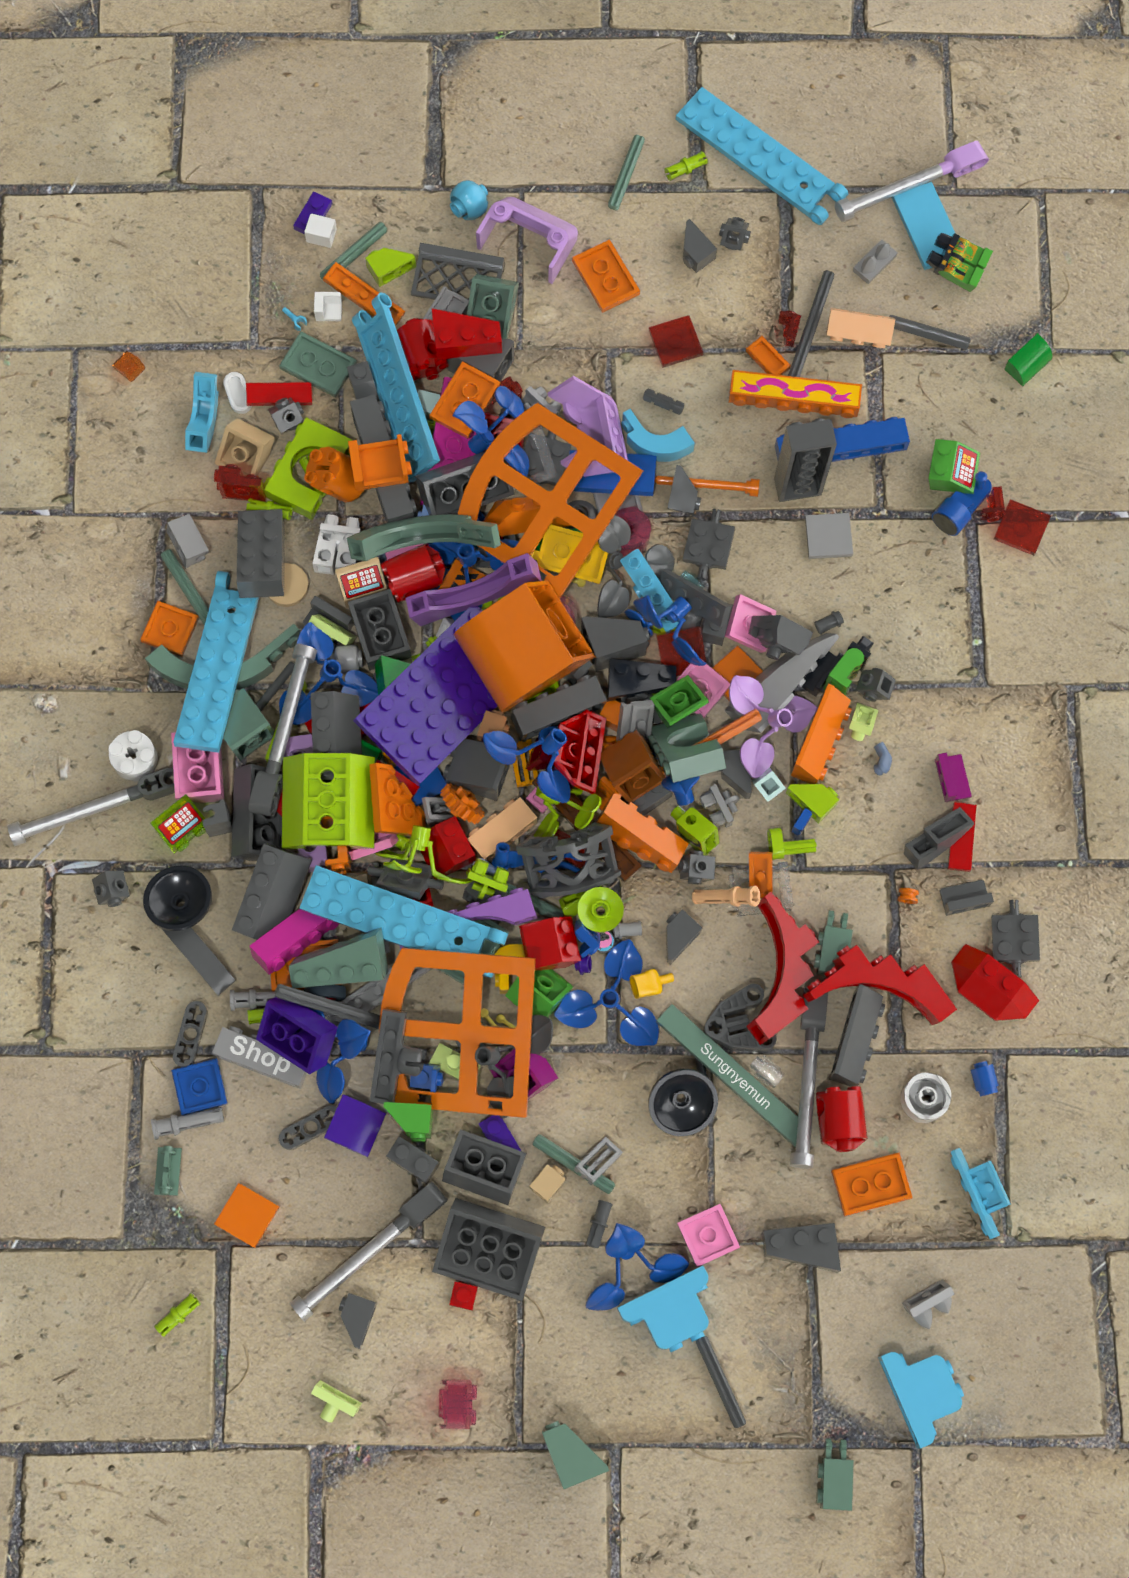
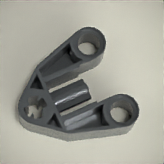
M750 984L720 1002L707 1020L703 1029L704 1033L716 1044L731 1051H771L777 1041L776 1034L770 1038L771 1044L768 1046L760 1045L750 1031L729 1036L730 1032L746 1029L749 1019L747 1014L725 1019V1016L758 1007L764 998L763 988L758 984ZM755 991L758 993L759 999L751 1001L748 999L747 993ZM713 1024L716 1028H720L717 1034L714 1031H709Z

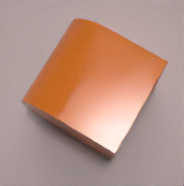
M548 580L522 584L470 619L453 635L502 713L515 708L521 702L531 699L596 657Z

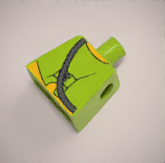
M680 806L673 809L670 816L676 820L679 835L696 851H701L704 856H707L720 843L718 828L693 807H690L687 811Z

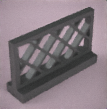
M420 242L411 296L435 300L439 294L436 289L445 283L457 294L466 287L471 290L470 284L472 279L467 281L462 274L468 268L474 269L480 275H485L488 272L497 273V278L501 279L505 267L504 258ZM423 260L432 261L435 268L425 274L421 268ZM447 264L453 265L456 269V272L448 277L441 270ZM439 271L444 280L434 286L428 277ZM460 275L465 283L454 289L449 281ZM424 279L432 287L426 292L417 291L418 283Z

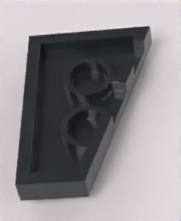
M610 659L607 702L615 701L616 698L635 697V695L642 693H659L676 682V666Z

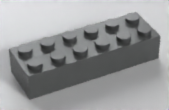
M375 394L350 401L352 417L361 445L392 440L391 429L388 420L385 419L383 404L381 401L377 402ZM408 483L375 488L386 523L417 517L414 499H411Z
M818 418L810 423L794 422L786 426L774 476L779 502L822 495L837 445L831 419Z

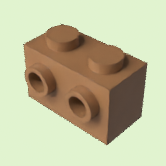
M486 710L477 734V741L484 742L483 734L493 731H502L510 735V725H508L505 714L497 710H492V712Z

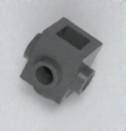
M739 217L728 218L726 224L722 223L719 236L722 237L720 245L731 250L741 251L743 244H748L750 238L749 223H746L744 219Z
M291 397L278 400L275 406L268 409L280 433L286 430H295L298 424L304 421L301 416L304 411L300 403H295Z
M879 668L862 670L856 690L863 695L864 699L871 702L890 700L896 679Z
M690 851L688 855L682 856L678 864L680 879L688 880V884L695 885L714 880L715 857L704 856L701 851Z
M123 870L104 871L92 879L98 905L116 907L122 904L121 901L130 896Z

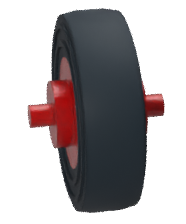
M341 985L304 988L305 992L336 1002L346 998V989Z

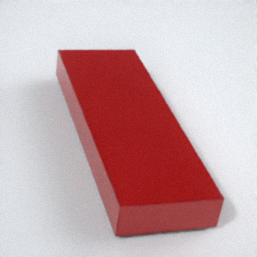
M311 382L246 383L247 406H275L278 400L290 397L295 403L299 402L300 405H312Z
M954 802L952 812L961 807L974 822V825L949 847L947 869L970 872L977 805Z

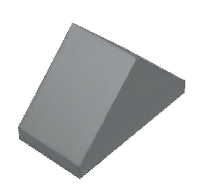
M422 798L428 828L454 816L445 805L446 802L443 801V798Z

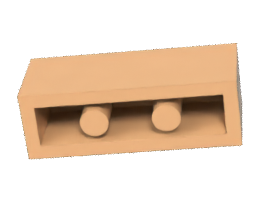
M830 308L826 335L830 336V340L842 342L843 338L852 339L851 343L864 345V342H871L873 347L885 348L886 345L891 346L895 318Z
M521 797L516 801L514 799L510 800L505 804L504 810L501 813L492 814L486 820L487 824L482 828L476 827L468 834L469 838L467 840L479 858H484L489 862L495 857L496 845L498 843L504 842L510 845L537 824V816Z

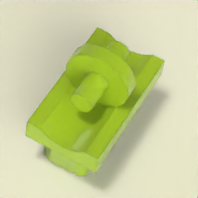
M477 858L472 868L468 867L466 872L467 878L482 883L481 885L475 882L472 884L471 889L479 891L477 898L483 899L485 894L493 897L495 890L488 888V886L506 893L509 871L497 866L493 877L485 873L489 863Z

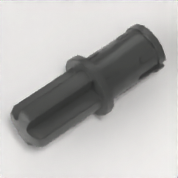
M598 1200L594 1218L590 1220L592 1225L586 1241L587 1246L599 1248L604 1230L608 1228L607 1220L613 1206L612 1203Z

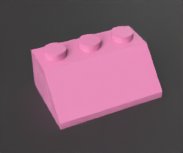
M176 732L171 733L175 799L198 803L218 802L224 799L221 748L220 752L217 753L175 747L173 741Z

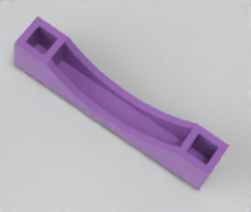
M526 553L507 560L500 568L474 582L447 589L426 590L406 598L409 617L421 627L465 611L469 607H476L506 596L524 583L542 581L538 563Z
M523 888L510 891V895L501 897V895L490 897L488 902L479 904V902L471 903L466 906L465 910L459 912L457 909L447 911L471 921L498 920L515 926L538 919L528 889L523 890Z

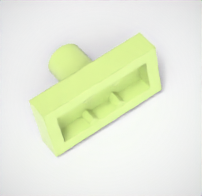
M321 614L312 615L309 621L327 634L332 642L337 640L346 646L353 644L357 637Z
M857 703L849 729H852L851 737L853 739L863 741L865 734L871 735L878 714L877 709Z
M439 1043L429 1064L441 1065L440 1071L459 1080L460 1053Z
M321 1380L315 1385L311 1393L327 1402L320 1417L331 1423L334 1421L339 1409L354 1417L362 1405L358 1400Z

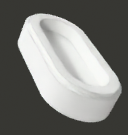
M238 372L227 374L223 384L231 408L238 414H245L252 408V406H247L245 379Z

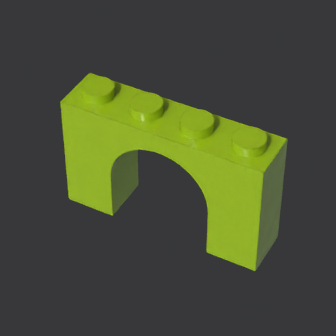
M306 417L303 423L298 424L293 441L287 443L283 458L278 459L272 477H268L264 483L263 489L266 498L280 505L291 506L294 512L313 520L323 503L321 494L301 485L293 478L294 466L301 458L310 455L312 450H319L322 447H331L350 456L348 441L353 440Z

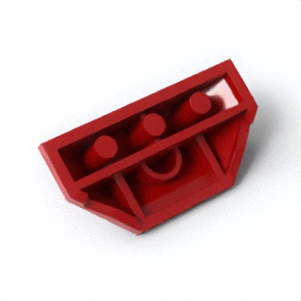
M585 710L558 725L557 729L562 730L566 734L567 742L558 750L559 755L556 757L553 765L574 787L595 794L606 718Z
M965 944L951 962L957 993L994 1021L1026 1019L1039 1002V999L1022 979L988 953Z

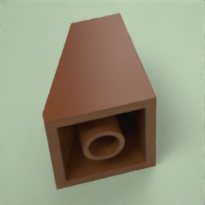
M637 730L626 734L623 739L613 745H609L601 752V761L613 787L628 803L634 802L651 791L666 778L647 742Z

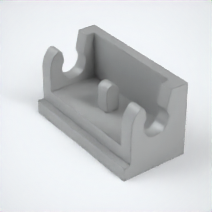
M190 514L167 522L166 532L185 569L206 559L204 555L209 553V550Z

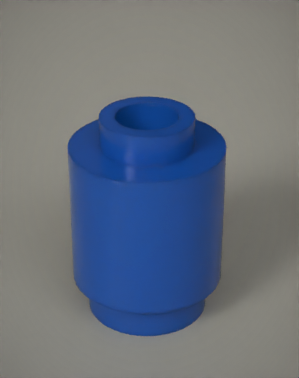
M987 1061L973 1064L975 1069L970 1071L976 1092L979 1091L980 1097L998 1092L997 1086L999 1084L993 1064L988 1065Z

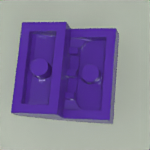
M343 1094L324 1139L368 1157L386 1113Z

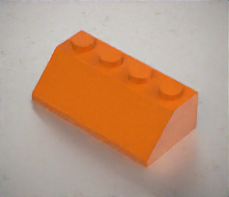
M831 684L827 685L791 774L792 777L810 784H817L818 779L823 781L828 769L824 767L826 760H832L836 748L832 747L834 740L839 741L844 728L840 727L843 720H848L852 711L848 707L851 700Z

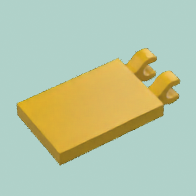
M551 525L542 538L540 550H534L531 557L537 560L536 562L541 568L560 573L582 540L583 533ZM598 542L575 575V578L600 584L608 553L601 550Z

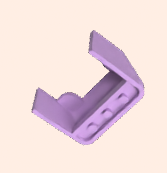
M506 197L492 204L476 231L477 249H482L497 222L512 221L547 238L548 245L552 249L557 250L548 271V282L553 284L577 241V228L515 197Z
M572 376L548 392V397L563 405V415L568 421L573 422L579 430L628 460L617 405L609 395L575 376ZM577 451L561 460V465L567 468ZM593 461L583 476L613 473V471L599 462Z

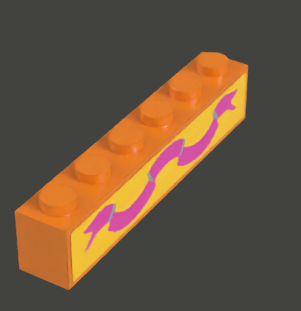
M732 370L728 403H733L737 406L755 405L757 408L772 407L780 411L790 409L798 410L800 413L816 412L824 416L834 414L841 415L844 418L857 417L859 413L862 384Z

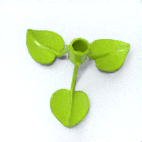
M537 787L536 796L544 800L543 804L551 812L546 815L533 836L554 837L559 827V822L557 821L559 814L552 805H558L560 802L547 797ZM576 787L570 788V793H574L576 796L583 792V790ZM597 794L589 795L583 806H579L570 800L567 802L568 805L580 810L575 818L576 828L583 829L591 822L594 812L601 805L600 796Z
M413 825L409 844L404 853L398 854L387 849L375 853V855L383 858L408 860V863L405 865L399 864L395 860L383 862V866L390 869L402 870L407 873H422L421 868L411 867L416 850L425 851V847H428L431 872L434 877L452 884H468L474 881L469 878L457 879L447 877L436 871L432 850L433 842L429 841L431 828Z

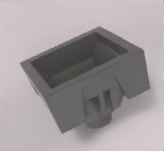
M782 615L752 616L748 634L758 638L761 645L768 648L766 653L768 658L779 660L781 653L793 652L800 655L808 646L813 632Z

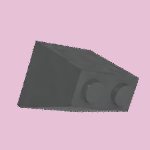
M502 339V353L447 359L449 364L448 371L455 374L463 361L501 382L514 361V341Z
M588 616L581 619V634L596 656L591 659L596 672L609 668L610 659L630 661L646 655L650 636L647 628L642 627L640 621Z
M464 739L450 754L453 757L451 765L447 764L443 773V777L446 778V784L451 783L453 786H461L475 795L498 801L510 764H502L496 761L486 750L484 742Z

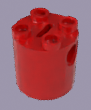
M413 318L397 330L413 381L421 378L434 380L439 377L441 371L449 366L447 359L437 360L433 320Z
M426 544L385 560L380 564L385 576L389 580V588L397 602L406 601V598L443 585L442 581L446 567L439 552Z
M860 1086L848 1087L847 1091H840V1087L826 1088V1091L816 1093L822 1145H828L836 1150V1152L854 1151L868 1139L863 1095Z

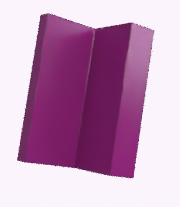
M947 752L938 754L935 758V764L944 801L951 802L971 798L972 795L962 754L948 756Z

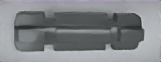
M649 388L645 390L643 400L646 402H654V405L668 411L671 409L673 413L678 415L683 412L685 404L681 401L676 400L675 402L673 398L659 392L656 394L654 390Z

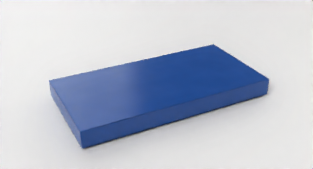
M570 450L569 455L577 450ZM627 454L628 461L643 470V473L628 495L653 496L657 456ZM614 472L587 477L582 476L573 491L611 494L619 483L620 476Z

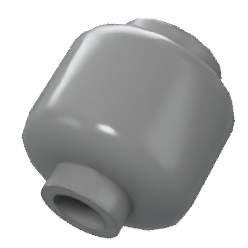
M354 644L339 645L335 648V654L330 656V660L333 659L340 663V673L346 674L351 670L359 671L360 667H363L362 649L358 650V647Z

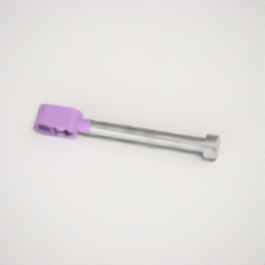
M973 141L946 154L942 163L849 201L848 198H844L835 202L836 214L840 221L845 222L854 218L855 212L946 174L952 173L954 177H960L983 167L989 161V158L979 141Z

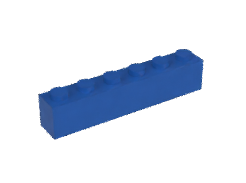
M890 417L885 421L877 422L876 420H870L861 425L847 424L842 428H835L834 434L837 445L832 462L907 450L910 439L905 418ZM784 434L776 438L775 451L777 461L779 459Z

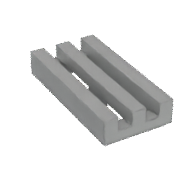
M605 1137L574 1168V1171L582 1174L581 1177L583 1179L586 1178L588 1184L592 1185L623 1152ZM607 1145L608 1148L585 1170L583 1167ZM612 1151L615 1152L593 1176L590 1174Z

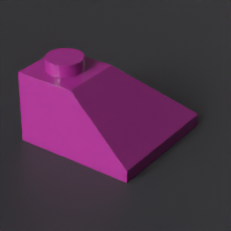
M515 1048L495 1064V1067L503 1071L507 1078L514 1076ZM530 1053L528 1100L558 1079L547 1059ZM490 1070L494 1078L501 1077L495 1071Z

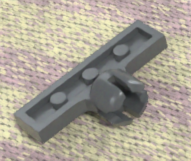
M668 569L662 570L660 582L670 598L675 601L679 596L683 597L692 608L683 617L686 622L682 624L680 630L686 632L698 631L702 618L709 620L719 627L727 625L731 605Z
M391 1009L382 1010L370 1102L384 1104V1102L395 1103L398 1076L400 1074L418 1076L423 1070L424 1063H421V1059L425 1060L423 1049L404 1044L407 1012Z

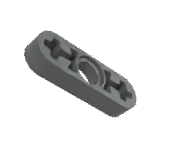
M200 1001L190 1002L185 1009L173 1053V1060L179 1067H187L195 1062L208 1015L207 1008ZM197 1006L202 1011V1015H197L195 1021L200 1023L199 1027L195 1024L187 1023L188 1020L193 1022L194 1015L191 1013V1010H195ZM189 1028H193L197 1032L196 1038L192 1041H187L184 1038V1032ZM182 1042L188 1046L194 1045L193 1049L188 1047L187 1055L190 1056V1059H186L184 1063H181V1059L178 1057L179 1054H183L185 1051V1047L181 1046Z
M327 1106L283 1129L279 1134L280 1145L286 1150H294L326 1133L331 1121L324 1122L326 1127L322 1129L321 1123L316 1117L320 1116L323 1120L328 1117L327 1112L331 1111L334 1114L337 1107ZM309 1121L317 1124V1131L314 1134H307L304 1131V1126ZM300 1127V1132L305 1138L301 1140L300 1136H297L293 1139L294 1144L284 1143L286 1134L290 1133L293 1136L298 1133L295 1129Z

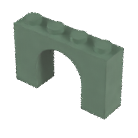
M701 713L686 717L669 728L664 723L652 726L651 736H648L650 749H653L655 758H658L665 776L669 775L673 783L726 769L723 749L717 739L694 745L709 736L706 721Z

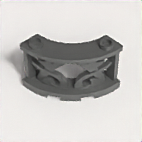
M594 822L581 830L570 833L571 838L558 840L557 836H530L517 845V853L522 855L530 895L538 896V898L564 896L613 883L614 879L621 875V870L617 867L611 835H613L612 826ZM599 842H601L603 850L598 851ZM586 848V849L584 850V853H585V854H582V853H579V852H578V850H581V849ZM566 853H571L578 860L586 861L582 869L574 877L567 876L555 869L562 862ZM554 855H556L557 858L554 859L553 861H552V858L549 857V856H554ZM533 857L536 858L539 864H535ZM605 857L607 866L596 871L598 867L603 866V862L596 859ZM545 870L541 873V880L539 881L537 871Z

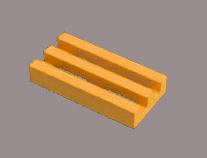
M531 739L525 742L518 741L516 743L517 749L521 750L531 745ZM525 753L520 755L525 781L521 782L517 759L513 763L517 788L533 785V780L529 779L528 770L525 769L527 765ZM537 770L532 771L534 780L538 777Z

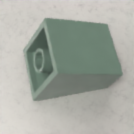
M244 688L235 690L223 736L233 753L241 761L270 741L275 732Z
M559 1421L545 1426L546 1431L542 1434L563 1489L609 1471L608 1466L566 1424L560 1425Z

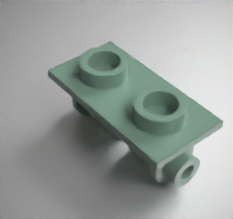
M172 1146L158 1147L154 1195L178 1196L182 1148H173Z

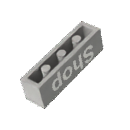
M230 1026L229 1029L222 1027L212 1051L215 1057L293 1087L302 1088L307 1075L305 1071L257 1041V1035L251 1034V1037L242 1035L243 1031L236 1027Z

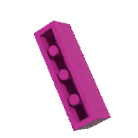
M299 909L249 946L252 958L270 975L274 971L280 970L293 957L299 956L306 947L318 942L329 930H334L339 923Z

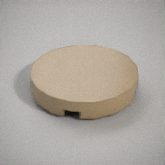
M284 563V596L268 598L276 605L290 607L300 603L307 595L309 588L307 575L302 568L295 564Z

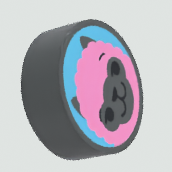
M610 931L599 933L601 935L600 947L597 952L601 954L609 953L615 945L614 935Z

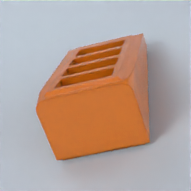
M604 776L600 779L595 793L601 797V805L599 807L601 811L612 794L617 791Z

